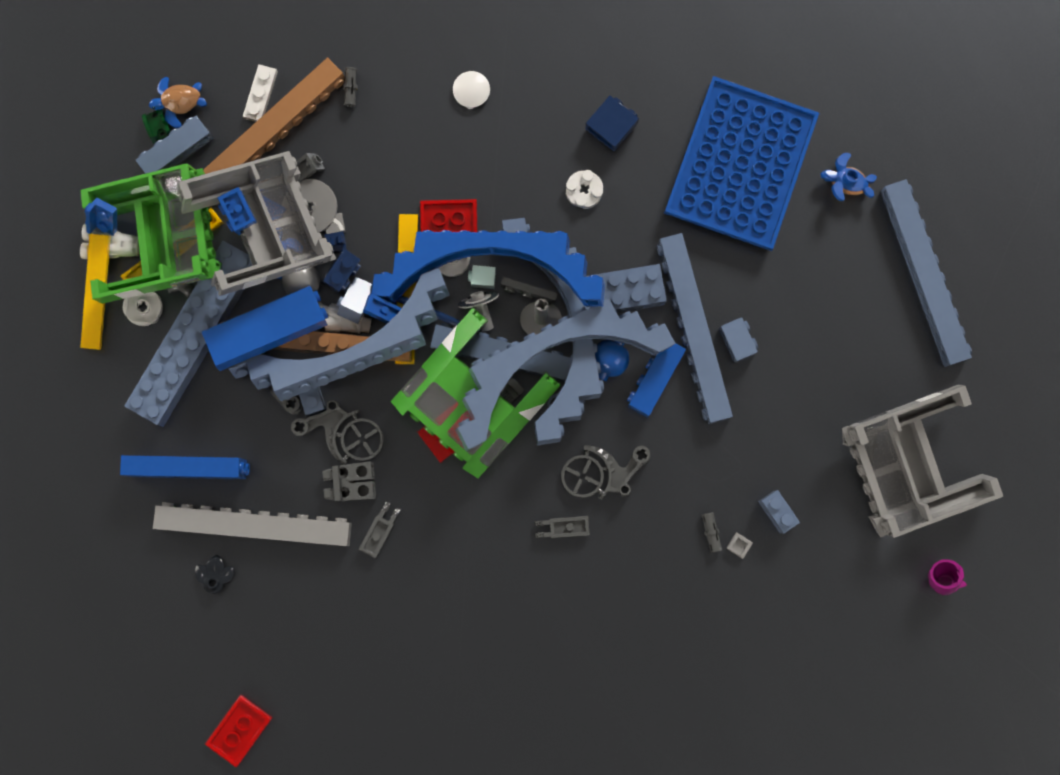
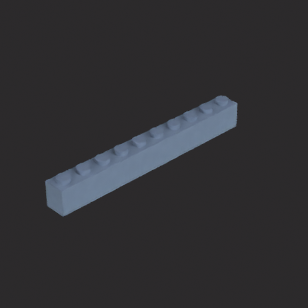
M907 179L887 185L880 192L943 365L947 367L971 359L972 349L966 343L964 337L965 330L959 324L958 311L952 305L951 292L947 290L945 276L940 272L938 266L939 259L933 253L932 240L927 236L925 221L919 215L920 208L918 203L914 201L913 188L908 184Z
M680 233L661 238L659 245H657V252L664 261V263H661L662 270L668 276L669 281H666L668 291L673 294L674 299H671L673 309L677 310L679 316L676 318L678 328H682L684 334L681 336L683 346H687L689 354H686L688 364L693 367L692 379L694 384L697 383L699 390L696 393L698 401L702 402L704 407L701 410L704 421L707 420L708 424L730 419L733 417L683 234Z

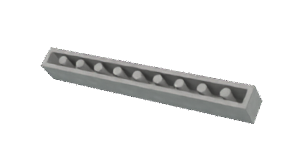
M162 502V506H155L153 529L350 546L352 523H347L345 518H335V521H328V517L316 516V520L308 519L309 515L297 514V518H290L289 513H278L277 516H270V512L258 511L257 515L251 514V510L239 509V513L231 512L232 508L220 507V511H212L213 507L201 506L200 509H193V505L181 504V508L174 507V503Z

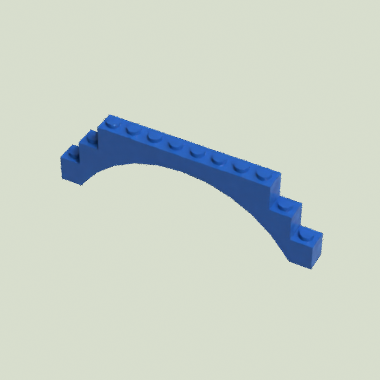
M424 230L423 232H416L414 253L410 251L395 253L393 274L389 272L374 274L372 294L390 303H395L419 280L421 274L455 260L491 254L518 257L534 262L553 272L572 289L584 306H604L605 283L603 277L598 275L586 277L587 260L585 255L580 253L569 255L570 239L568 234L562 231H555L554 233H545L544 231H536L535 233L516 231V233H508L506 231L488 232L484 230L478 232L461 230L460 232H451L449 230L433 232L431 230Z

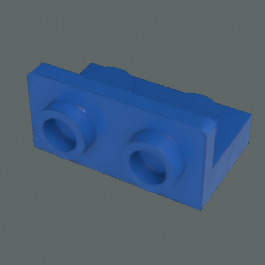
M239 187L217 197L220 202L218 207L223 215L226 214L229 220L226 223L231 232L234 231L241 235L242 230L257 223Z
M96 198L86 206V232L91 234L97 227L100 231L114 236L117 232V208L99 198Z

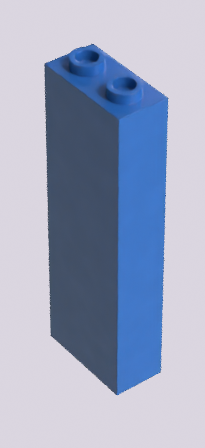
M308 286L202 331L217 369L222 371L327 326L328 324L325 319L329 317L325 308H320L318 302L321 301L317 290L313 292L311 286Z
M121 455L120 475L128 477L246 479V476L250 473V465L247 464V460L241 458Z

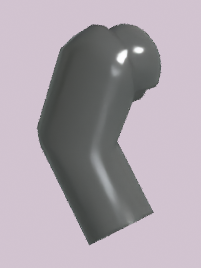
M186 281L175 282L174 287L167 288L169 293L180 290L184 293L185 297H189L194 287Z

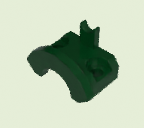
M163 109L142 114L144 126L153 144L158 140L165 139L171 132Z

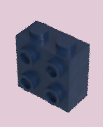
M609 95L586 122L585 129L614 152L636 127L639 118L635 111L625 108L620 99Z
M343 249L320 283L335 293L343 292L350 283L347 280L349 276L355 275L361 267L358 264L361 259Z

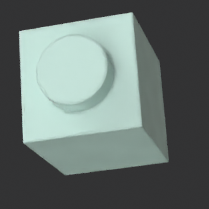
M473 265L472 271L469 270L468 282H471V287L494 289L496 267Z

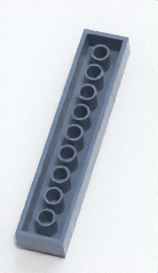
M225 241L221 242L216 251L215 259L222 263L220 270H223L224 275L253 266L247 253ZM212 278L206 280L199 279L124 407L154 424L164 427L209 351L202 331L220 324V322H225L245 289L219 296V291L216 290L215 286H211Z

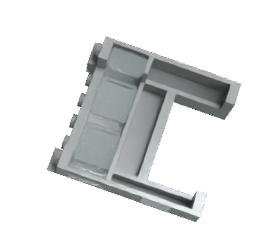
M290 151L183 180L177 184L176 190L182 202V214L220 204L217 197L239 187L257 223L242 230L240 235L253 266L225 275L223 270L215 271L211 286H215L216 290L219 291V296L336 260L330 242H327L326 238H322L319 232L317 233L315 219L312 215L310 216L308 211V202L301 195L302 190L298 182L301 173L296 159L291 156Z
M965 385L950 387L842 428L843 445L851 446V455L854 459L856 458L858 464L856 466L857 472L864 481V484H862L866 495H869L871 501L869 502V507L875 513L868 516L880 537L889 535L895 538L1003 497L998 479L985 474H979L944 487L921 421L923 418L955 406L966 407L971 405L972 403Z

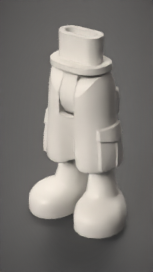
M84 224L82 227V238L84 241H89L90 234L86 232V224ZM95 230L91 233L111 236L109 258L139 257L140 255L138 236L123 234L119 231L114 236L108 233H99ZM89 243L81 244V259H88Z
M318 302L320 308H325L329 317L325 319L328 324L325 326L326 331L335 333L340 331L348 333L358 332V334L360 332L369 333L372 318L364 317L363 314L359 324H356L337 315L339 307L336 306L337 304L331 303L327 306Z

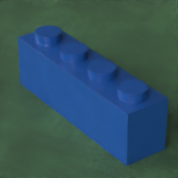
M674 344L672 347L657 354L654 359H649L646 365L647 373L645 375L641 374L636 383L639 385L637 391L634 392L632 390L627 399L630 402L629 408L647 418L649 417L686 351L685 348Z

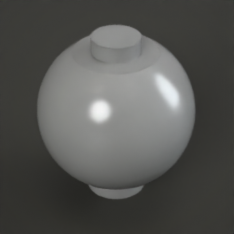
M310 264L297 268L292 274L282 276V285L288 295L308 286H311L313 292L318 291L320 275L317 269Z

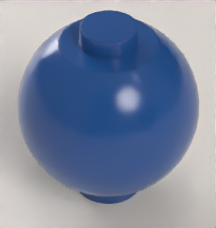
M607 339L597 344L595 358L596 362L600 363L601 373H598L600 379L607 382L609 377H617L627 369L630 357L627 348L623 347L625 343Z

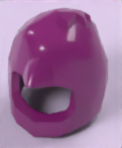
M949 559L940 560L933 564L928 572L930 587L941 595H950L959 588L967 586L963 581V568L955 561Z

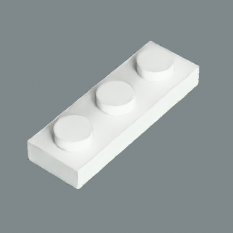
M258 65L242 116L244 119L257 122L265 114L278 73L277 69Z

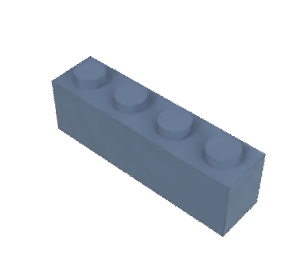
M197 116L190 117L180 128L173 129L165 139L158 140L150 150L142 152L135 161L145 174L174 167L214 138ZM166 173L159 174V175H156V176L159 177V178H161V177H162L163 175H165Z

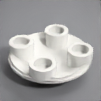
M468 71L459 75L455 80L453 94L458 103L468 109H472L482 105L488 99L490 85L486 77L481 73Z

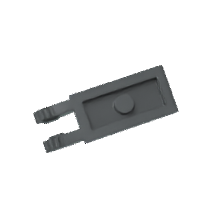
M387 502L384 504L379 515L374 519L358 549L375 559L401 511L396 508L389 521L384 519L383 517L390 506Z
M588 516L534 521L535 526L550 525L551 530L548 533H535L536 538L590 535Z

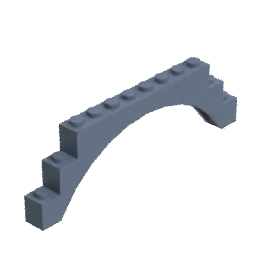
M525 218L502 220V231L508 233L525 231L530 233V226L526 224ZM576 247L569 248V255L577 253ZM534 263L557 288L567 308L569 318L575 316V312L583 307L586 310L590 308L584 306L572 289L558 276ZM592 339L573 341L571 368L566 382L553 404L535 421L534 430L537 445L560 442L561 436H564L563 424L559 423L580 420L582 414H584L583 402L579 401L600 398L602 392H604L603 381L599 380L598 373H601L600 363L596 362L595 358L597 345L593 343Z
M439 268L421 274L412 295L399 313L382 329L365 341L344 351L320 358L304 360L278 359L259 354L228 369L235 379L249 374L251 381L258 390L272 385L274 393L280 401H283L321 385H326L339 378H344L357 371H362L375 364H380L385 360L398 357L403 353L416 350L426 345L420 327L438 320L432 302L450 296Z
M610 299L604 301L603 307L593 306L587 310L583 307L575 312V316L569 318L567 315L559 319V324L553 327L549 324L541 329L542 332L536 335L533 332L525 336L524 341L520 343L517 341L510 343L506 346L507 349L502 352L500 350L489 354L490 358L484 361L482 358L471 363L472 367L469 369V372L478 391L474 388L466 392V397L462 400L472 421L469 418L458 423L459 427L455 430L466 452L487 440L491 414L500 392L511 376L528 360L546 349L565 342L582 339H608L622 342L655 356L676 344L665 323L660 326L656 323L646 329L637 311L633 313L628 311L618 316Z

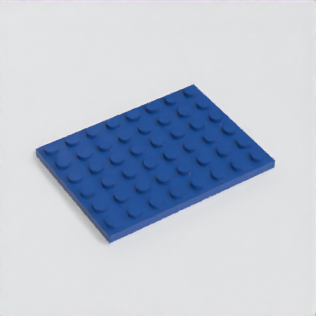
M713 76L664 213L772 251L819 112Z

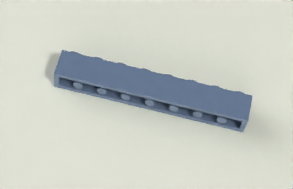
M446 323L436 324L430 345L431 349L436 350L453 330L452 325ZM478 332V335L475 334L457 356L473 360L482 358L484 361L490 358L489 354L492 352L506 350V346L510 343L507 342L508 339L497 337L493 339L489 338V334ZM552 350V353L543 351L528 360L517 371L541 377L547 372L555 380L566 382L571 368L572 355L566 357L559 351Z

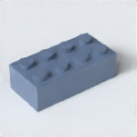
M660 264L595 274L603 277L605 283L604 301L610 299L616 313L663 306L666 303Z

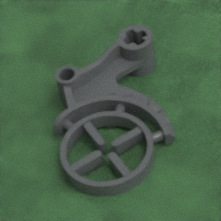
M335 400L327 402L326 407L328 410L304 419H296L291 424V430L297 436H304L316 427L323 426L325 428L326 443L330 452L343 465L348 462L347 460L350 457L359 461L372 459L380 452L384 442L382 430L375 422L364 418L358 419L356 414L359 413V410L347 413L339 407V403ZM334 402L336 408L332 410L330 404ZM352 416L353 421L345 426L342 433L337 432L343 421ZM361 421L369 422L376 427L364 436L365 439L378 431L380 434V445L375 453H373L367 442H363L364 447L370 454L369 457L365 458L356 457L349 452V450L360 444L359 440L347 448L344 443L345 433L350 426L358 437L362 436L354 424ZM299 422L300 424H305L303 432L296 430ZM336 437L341 438V445L346 453L344 457L338 451Z
M584 445V455L575 456L564 465L561 480L564 488L575 497L587 498L597 492L601 495L599 497L601 500L608 492L620 493L622 496L627 497L631 494V488L628 483L639 469L649 462L650 451L645 446H638L633 451L628 465L622 468L605 450ZM645 451L646 459L642 458V460H639L637 453ZM593 452L600 456L606 463V466L601 467L597 460L589 456V453ZM577 459H588L583 474L587 473L592 461L600 470V482L590 477H585L586 481L598 486L591 493L577 494L583 482L582 479L578 480L573 492L566 485L565 471L578 477L580 476L579 472L568 467L570 463ZM608 470L609 481L605 491L600 488L604 481V471ZM624 487L629 489L627 493H622Z

